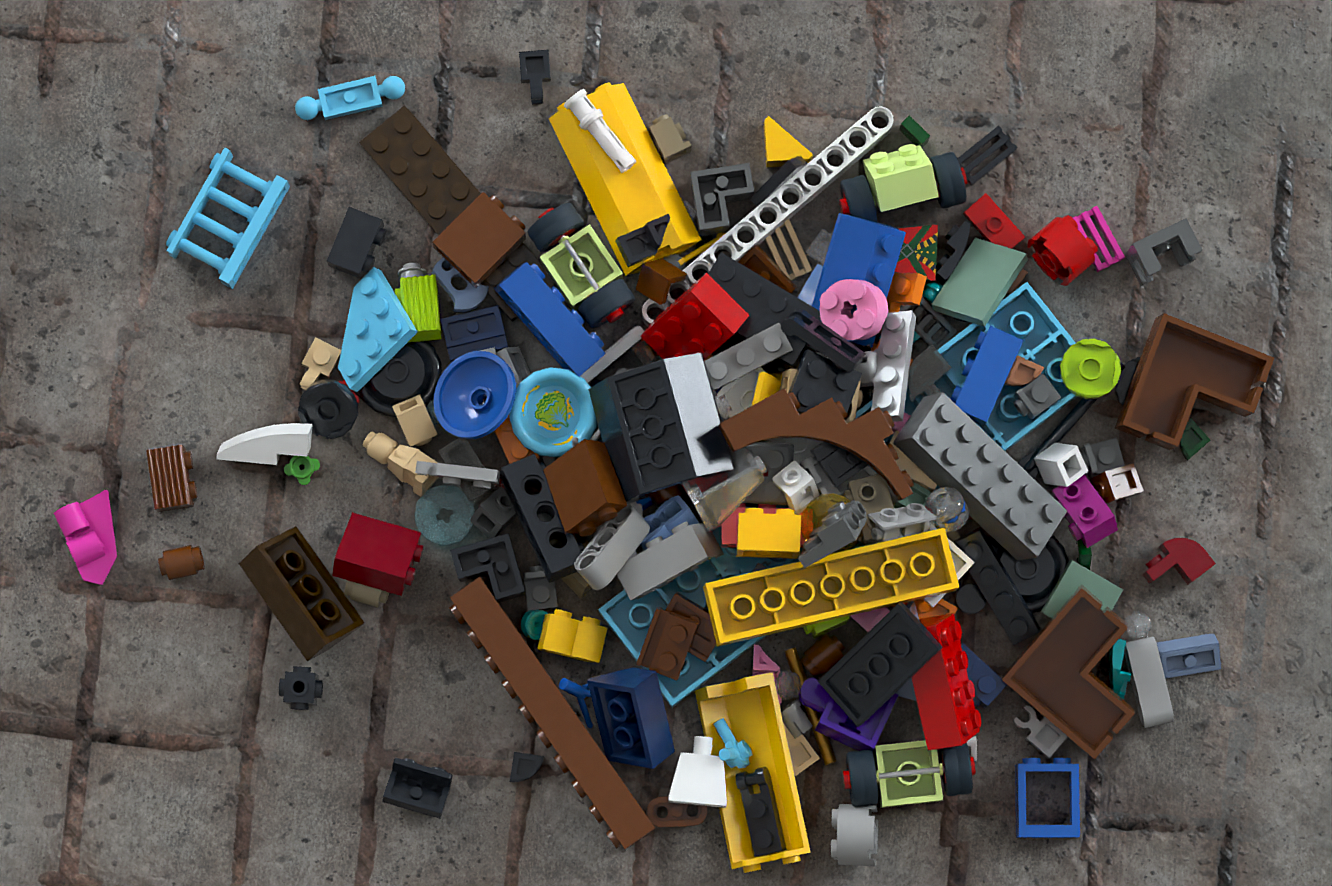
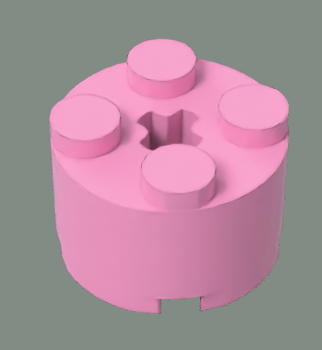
M846 279L838 281L831 285L820 297V317L822 323L846 340H866L875 336L881 330L885 318L887 319L888 303L884 293L877 286L864 280ZM853 305H856L857 310L854 311L852 315L851 309L853 308Z

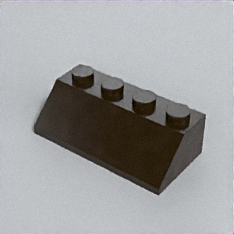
M296 526L259 544L238 563L307 662L326 652L365 624Z

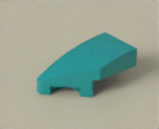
M1118 639L1109 649L1108 671L1112 690L1124 700L1127 682H1130L1132 673L1121 671L1126 640Z

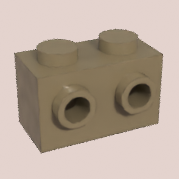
M879 474L849 481L847 485L848 490L844 491L846 503L852 500L859 501L865 508L867 521L858 536L862 538L863 544L876 541L871 535V530L875 528V523L868 517V514L880 512L885 508L894 509L888 484Z

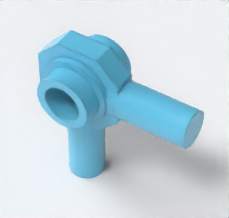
M724 718L715 722L713 725L725 744V748L719 751V758L725 761L730 768L735 766L745 768L750 765L749 757L753 754L749 745L744 740L738 742L735 739Z

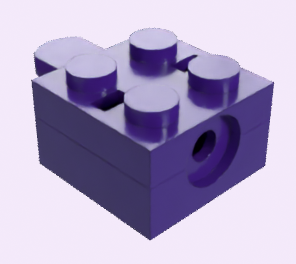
M813 677L807 679L800 688L799 700L804 706L822 714L815 731L857 751H873L899 694L895 693L863 725L857 727L818 683L819 679Z

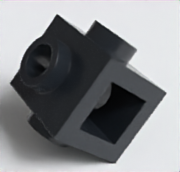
M293 666V672L285 671V678H280L279 696L283 697L284 703L291 704L290 709L309 710V705L317 706V698H322L323 680H319L318 674L311 673V667ZM297 682H303L305 685V689L301 693L294 691V685Z

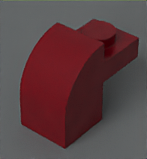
M1173 538L1159 546L1165 557L1162 558L1158 554L1145 565L1148 570L1142 575L1150 584L1171 567H1174L1189 585L1216 563L1196 541L1188 538Z

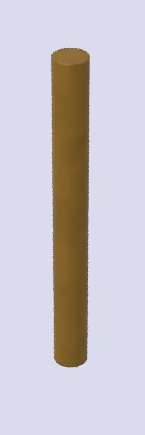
M795 647L784 652L798 691H800L807 678ZM804 706L808 719L813 725L812 730L825 765L836 762L828 737L815 731L820 719L819 712Z

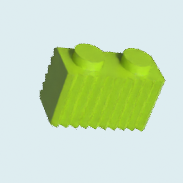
M436 275L400 278V288L395 289V294L418 331L408 342L442 339Z

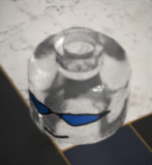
M941 487L936 489L925 501L926 510L936 516V520L931 522L937 529L945 528L946 532L956 531L969 518L968 505L956 488Z

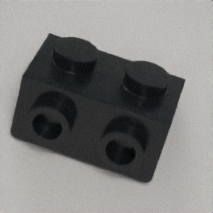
M394 758L382 802L441 819L451 789L453 775L440 767L430 768L420 765L412 759Z

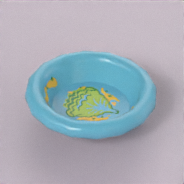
M550 367L533 372L521 381L516 388L515 401L509 413L513 433L527 449L540 456L556 458L573 448V437L578 438V443L583 439L590 440L598 424L588 390L591 387L583 377H578L568 369Z

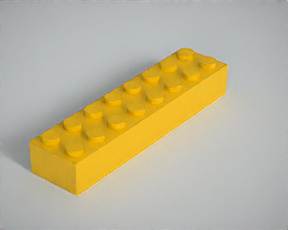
M945 528L829 554L806 568L799 561L705 583L703 590L718 647L897 605L900 602L906 603L953 592L959 588V583Z

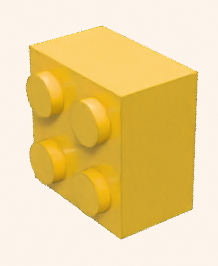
M745 508V512L738 515L736 557L798 559L800 553L801 515H794L795 510L776 509L775 514H763L764 509Z

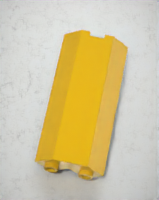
M608 82L597 87L594 90L595 92L586 95V97L596 109H601L603 112L602 119L637 161L626 172L621 173L588 130L581 129L579 126L580 121L570 109H566L563 106L564 103L557 107L558 112L551 116L549 121L625 276L639 273L643 263L685 252L701 241V238L625 84L611 85ZM669 214L671 218L656 255L627 267L615 242L617 237L644 227L647 222Z
M773 672L744 677L733 682L706 686L695 690L704 737L713 738L711 755L719 756V751L725 748L723 740L713 725L723 718L738 742L744 740L751 748L753 754L749 757L750 765L745 768H738L737 766L730 768L724 761L727 805L726 808L719 807L731 868L743 867V872L747 873L761 870V863L782 859L784 865L801 861L800 855L811 852ZM767 767L771 776L787 850L755 857L741 792L736 784V774L744 771L753 773L757 768ZM758 784L752 785L754 794L761 793Z

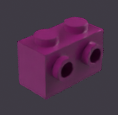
M1085 474L1068 487L1059 486L1052 490L1054 499L1067 510L1064 517L1069 522L1068 529L1076 541L1081 539L1087 548L1118 530L1115 515Z

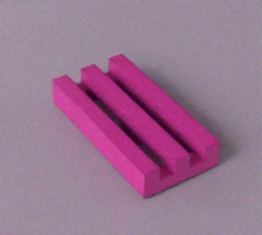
M1098 206L1081 213L1077 217H1073L1078 224V230L1085 238L1087 235L1080 222L1084 221L1105 259V262L1101 263L1097 254H1094L1095 262L1093 265L1097 272L1125 258ZM1091 216H1094L1115 257H1111L1090 218Z

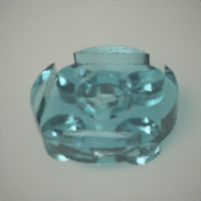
M440 485L426 491L417 501L415 522L424 538L438 545L450 546L461 542L470 533L469 531L473 527L470 519L474 515L475 510L468 495L458 487ZM444 507L447 511L452 510L454 514L449 517L450 522L446 524L443 520H437L436 518L440 514L439 509Z

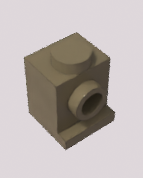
M668 114L652 121L653 125L649 127V134L664 164L691 152L690 141L684 143L682 141L686 139L680 123L674 124Z

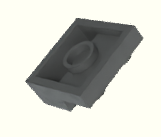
M852 500L846 504L840 501L827 510L829 514L822 519V526L813 530L808 535L810 537L809 540L802 545L804 548L798 559L804 568L857 539L867 521L865 508L859 501Z

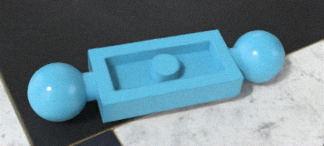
M372 76L318 89L320 98L318 100L308 96L300 98L295 105V111L303 120H311L316 117L319 111H323L325 120L379 108L383 107L382 96L392 100L400 98L405 92V84L401 78L389 76L381 85H378L376 77Z

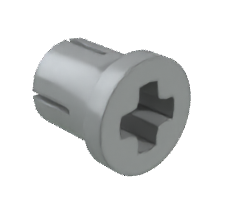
M799 699L781 708L783 723L794 738L802 735L801 732L805 733L813 726L800 707L802 703Z

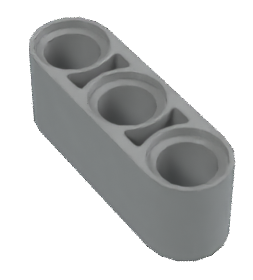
M627 504L625 508L617 513L614 519L605 522L576 559L575 569L592 589L599 590L604 588L612 581L647 536L650 530L649 524L633 505Z
M1152 636L1126 642L1124 655L1128 672L1132 673L1130 680L1143 728L1174 722L1171 700L1155 638Z

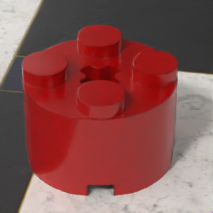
M1069 215L1063 218L1055 217L1028 240V248L1033 246L1036 251L1032 257L1037 265L1052 280L1057 278L1063 280L1060 284L1063 286L1069 285L1095 262L1094 254L1098 251L1094 241L1082 235L1078 230V224Z

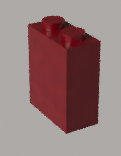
M352 512L334 558L332 576L402 596L405 586L412 585L416 568H412L414 562L420 563L424 545H420L421 532Z

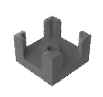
M1187 218L1131 245L1125 256L1140 286L1153 280L1152 275L1161 270V265L1156 256L1172 250L1178 264L1182 267L1193 262L1196 259L1194 255L1202 252L1203 249Z

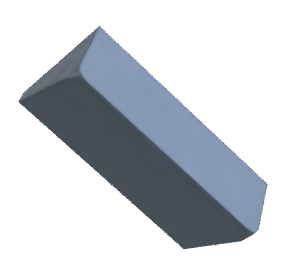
M1215 634L1157 642L1165 679L1221 669L1219 642Z

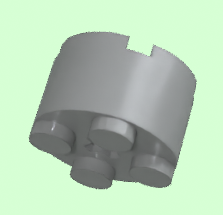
M839 804L838 809H832V827L837 829V839H832L831 858L838 860V865L876 866L877 861L871 859V854H877L878 820H875V816H872V812H877V805L855 807L852 804Z

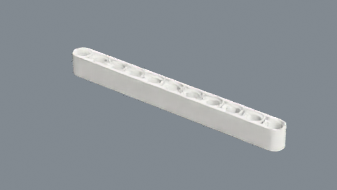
M882 106L871 109L682 271L687 273L686 279L671 284L665 304L659 305L649 298L642 308V318L645 325L649 326L654 321L647 315L650 308L659 307L664 311L675 301L670 296V292L674 288H682L686 291L696 282L692 276L695 270L704 269L709 273L717 260L715 258L717 251L727 250L730 252L731 258L738 262L754 245L759 246L766 237L772 235L787 219L793 217L890 133L894 120L891 111ZM875 117H882L886 120L887 126L881 129L876 128L871 120ZM853 136H860L864 139L865 145L859 148L853 147L849 139ZM830 155H838L843 160V163L840 166L834 167L827 162V158ZM812 173L816 174L821 182L816 186L808 185L804 179L805 176ZM786 193H794L798 197V202L794 205H788L782 200V196ZM763 212H772L776 220L771 224L763 223L760 219V215ZM749 231L754 236V239L749 243H742L737 238L739 232Z

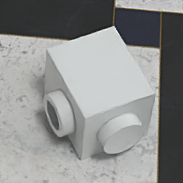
M1054 443L1034 458L1045 484L1068 487L1088 472L1076 445Z

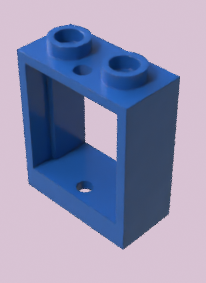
M1022 758V764L1015 765L1016 838L1080 837L1079 764H1071V758H1053V764H1041V758ZM1026 772H1069L1070 825H1026Z

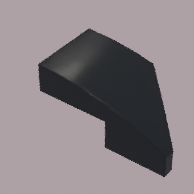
M669 214L647 222L644 227L617 237L615 242L627 267L656 255L671 218Z

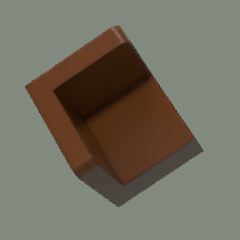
M663 258L642 264L636 290L662 305L667 301L671 284L685 280L687 273Z

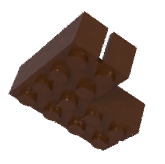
M1163 313L1154 320L1115 429L1138 438L1147 435L1145 441L1167 450H1172L1179 446L1196 398L1243 417L1254 414L1263 388L1259 387V385L1266 382L1274 357Z
M1081 584L1002 675V680L1092 758L1096 759L1113 739L1112 733L1108 730L1112 727V731L1118 734L1135 714L1134 708L1090 672L1128 629V624L1109 607H1106L1104 610L1100 609L1103 606L1102 601Z

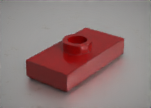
M987 193L963 213L988 242L1013 249L1025 239L1023 233Z

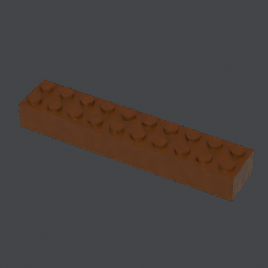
M480 577L451 596L450 599L453 605L449 607L461 625L465 622L469 625L471 629L466 633L477 649L485 648L488 654L484 659L493 672L497 674L501 671L505 677V680L501 682L512 699L516 696L519 697L523 703L519 706V709L529 724L535 721L540 727V730L536 733L545 747L548 749L553 746L558 754L553 758L565 774L568 771L572 773L575 780L571 784L581 798H584L586 795L593 804L588 807L599 824L602 821L606 822L610 828L606 834L616 849L622 845L624 850H627L654 831L655 827L482 579Z

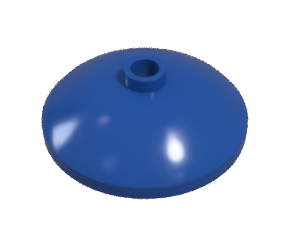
M473 351L455 359L444 370L435 388L434 410L441 426L454 436L463 439H477L495 431L505 421L513 407L516 396L514 374L502 358L490 352Z

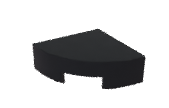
M514 752L509 782H522L534 776L542 766L544 756Z

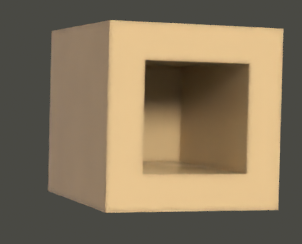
M420 394L392 406L410 447L424 445L437 435Z

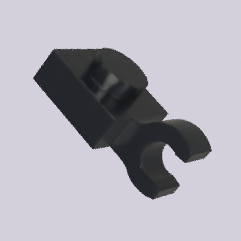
M549 50L519 52L521 83H530L532 105L543 104L542 82L551 81Z

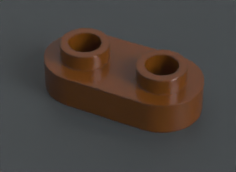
M669 796L657 797L647 807V817L654 826L661 828L699 825L705 820L708 812L707 806L695 805L698 808V814L691 817L686 812L690 804L668 802ZM665 807L668 810V815L665 818H659L656 815L657 808Z

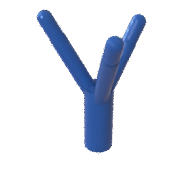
M563 678L559 683V688L577 697L588 728H592L593 724L584 700L586 696L591 697L588 683L581 686L569 679Z

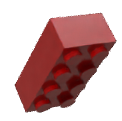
M954 613L921 618L919 621L943 647L912 677L927 749L935 750L962 746L980 731L982 721L979 711L975 710L973 701L975 697L974 684L969 680L967 674L968 657L961 647V626L955 620Z

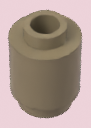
M347 580L344 595L350 596V600L378 608L380 603L386 604L389 592Z

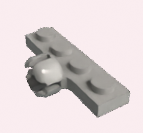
M912 310L888 313L887 319L885 318L882 325L879 347L874 351L864 352L866 353L865 357L854 369L862 373L860 378L861 388L874 386L871 411L877 407H880L882 412L887 410L893 422L903 421L916 321V316Z

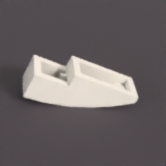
M290 423L271 425L242 433L221 443L217 452V459L277 465L281 454L307 457L311 448L312 424Z

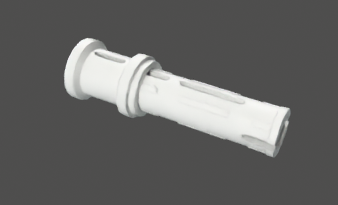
M585 89L578 91L563 106L566 109H570L580 121L579 126L581 129L588 130L620 172H626L637 161L602 119L603 112L601 109H596L586 97L587 92Z

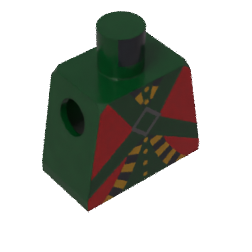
M938 225L899 228V230L906 232L894 273H919L927 276L925 285L935 282Z

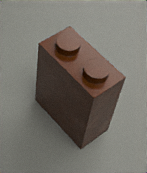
M484 192L432 242L433 248L475 289L526 240V232L524 231L526 226L515 215L510 218L502 210L504 205L494 195L488 197Z
M583 439L543 469L565 533L579 534L580 536L591 535L597 530L598 526L605 521L614 519L617 513L627 506L605 442Z

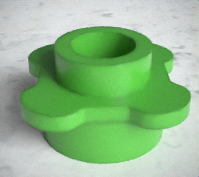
M294 456L290 463L285 465L284 472L288 476L297 478L301 485H307L311 481L310 477L313 472L319 470L320 463L317 459H311L309 456ZM303 464L305 466L304 470H300L299 466Z

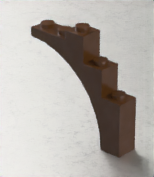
M785 388L718 425L732 452L756 442L775 438H807L823 441L847 450L866 462L886 481L899 501L913 494L911 487L914 484L906 470L901 472L896 463V460L899 459L896 450L891 443L886 445L883 440L894 434L891 428L895 424L888 411L882 412L880 407L846 424L844 419L848 415L840 401L834 402L831 397L799 415L797 409L801 407L792 391L787 393Z

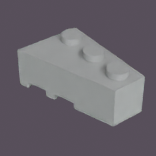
M686 521L671 529L673 535L663 540L662 536H659L645 544L647 549L639 554L635 550L617 573L629 599H640L672 582L673 579L687 571L691 572L699 568L698 565L705 561L724 555L708 523L689 525Z

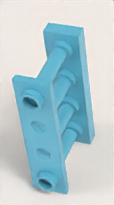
M224 148L221 154L217 153L212 159L209 167L212 171L178 231L173 230L166 242L168 249L166 251L171 257L176 259L180 250L218 269V273L221 274L219 277L221 283L233 289L289 190L290 185L287 180L276 175L273 182L270 180L266 182L230 163L233 155L229 149ZM226 173L262 193L261 196L264 197L260 206L252 208L216 189L223 174ZM212 199L246 217L249 225L245 232L238 234L202 215L201 213L208 200ZM196 224L232 243L235 250L230 259L227 257L222 259L188 241L187 238L194 225Z

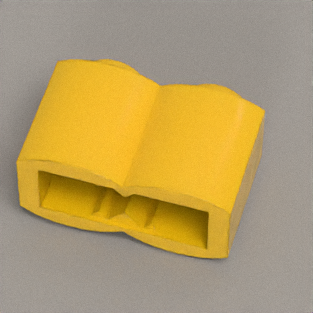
M557 609L554 610V614H545L538 650L585 662L600 663L607 633V627L600 626L601 620L583 616L582 621L571 618L572 613Z

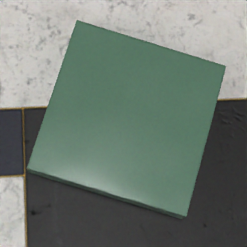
M1069 560L1041 613L1053 618L1081 584L1102 601L1103 606L1100 609L1104 610L1106 607H1109L1113 610L1123 589L1075 561Z

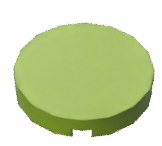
M1082 339L1071 345L1064 353L1060 364L1061 379L1066 388L1075 396L1084 399L1100 398L1108 394L1118 383L1121 374L1120 359L1106 342L1097 339Z

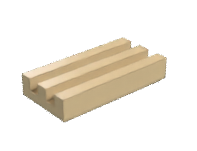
M787 219L782 226L775 230V233L793 271L792 274L788 275L771 235L766 237L765 241L776 265L790 280L812 272V268L790 220ZM785 226L804 267L799 270L780 229Z

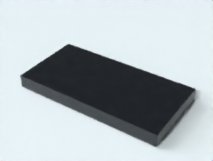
M900 602L843 656L818 683L856 726L860 727L943 647L903 602Z

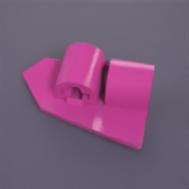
M104 490L80 504L79 502H74L54 512L55 518L67 541L66 545L83 581L103 585L117 558L108 490Z

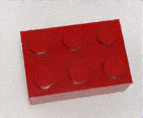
M705 273L657 316L640 337L662 359L702 353L705 360L735 334L749 317V314L708 273Z

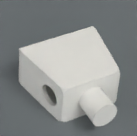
M694 736L693 753H680L668 802L726 808L724 761L719 756L711 755L713 738Z

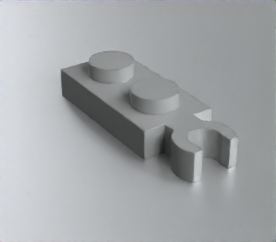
M417 461L415 473L443 478V483L461 485V480L473 481V487L491 489V484H499L500 472L498 470Z

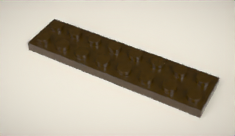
M405 105L359 142L361 147L438 236L481 194ZM524 243L481 283V285L489 286L488 295L499 305L500 309L512 322L518 316L493 288L518 266L525 262H528L529 265L536 264L546 276L542 280L549 288L556 286L543 265Z

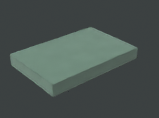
M975 238L933 301V310L985 327L1028 261L1027 254Z

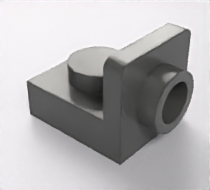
M1042 374L1024 388L1019 389L1013 396L1016 399L1013 403L1023 417L1028 415L1032 420L1060 400L1061 396L1046 376Z
M1117 438L1091 445L1090 443L1085 444L1081 448V455L1088 469L1089 477L1125 466Z
M541 566L529 567V572L523 573L528 611L558 608L555 581L548 582Z

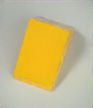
M768 116L764 120L766 168L782 167L788 160L797 156H802L807 163L812 161L813 154Z

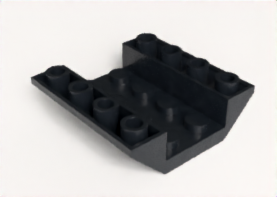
M702 353L662 359L607 377L588 389L602 441L605 442L627 504L650 497L649 493L699 477L708 479L735 470L728 443L718 427L722 421Z

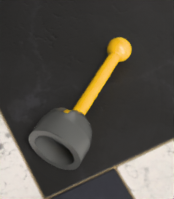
M718 233L715 239L684 257L673 254L663 259L683 270L686 268L687 261L706 251L726 233Z

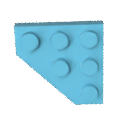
M375 267L354 286L338 369L349 389L356 392L418 333L383 272Z

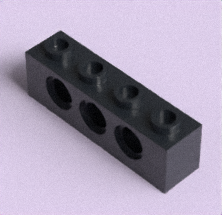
M534 454L501 467L500 480L548 582L551 583L577 572L574 564L585 548L581 541L576 542L573 534L565 533L543 471L546 466L543 462L539 463ZM535 487L540 493L529 495L526 493L525 488ZM547 513L552 517V520L543 522L539 520L537 515ZM558 539L565 546L559 549L551 546L550 541Z

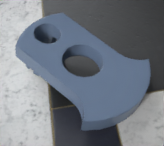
M445 258L439 260L431 272L433 275H436L437 281L453 300L454 312H467L477 308L487 295L489 286L480 284L475 289ZM451 266V268H450L449 271H445V270L442 269V268H447V269H448V268ZM453 277H462L465 279L467 287L463 290H457L452 286L451 279Z

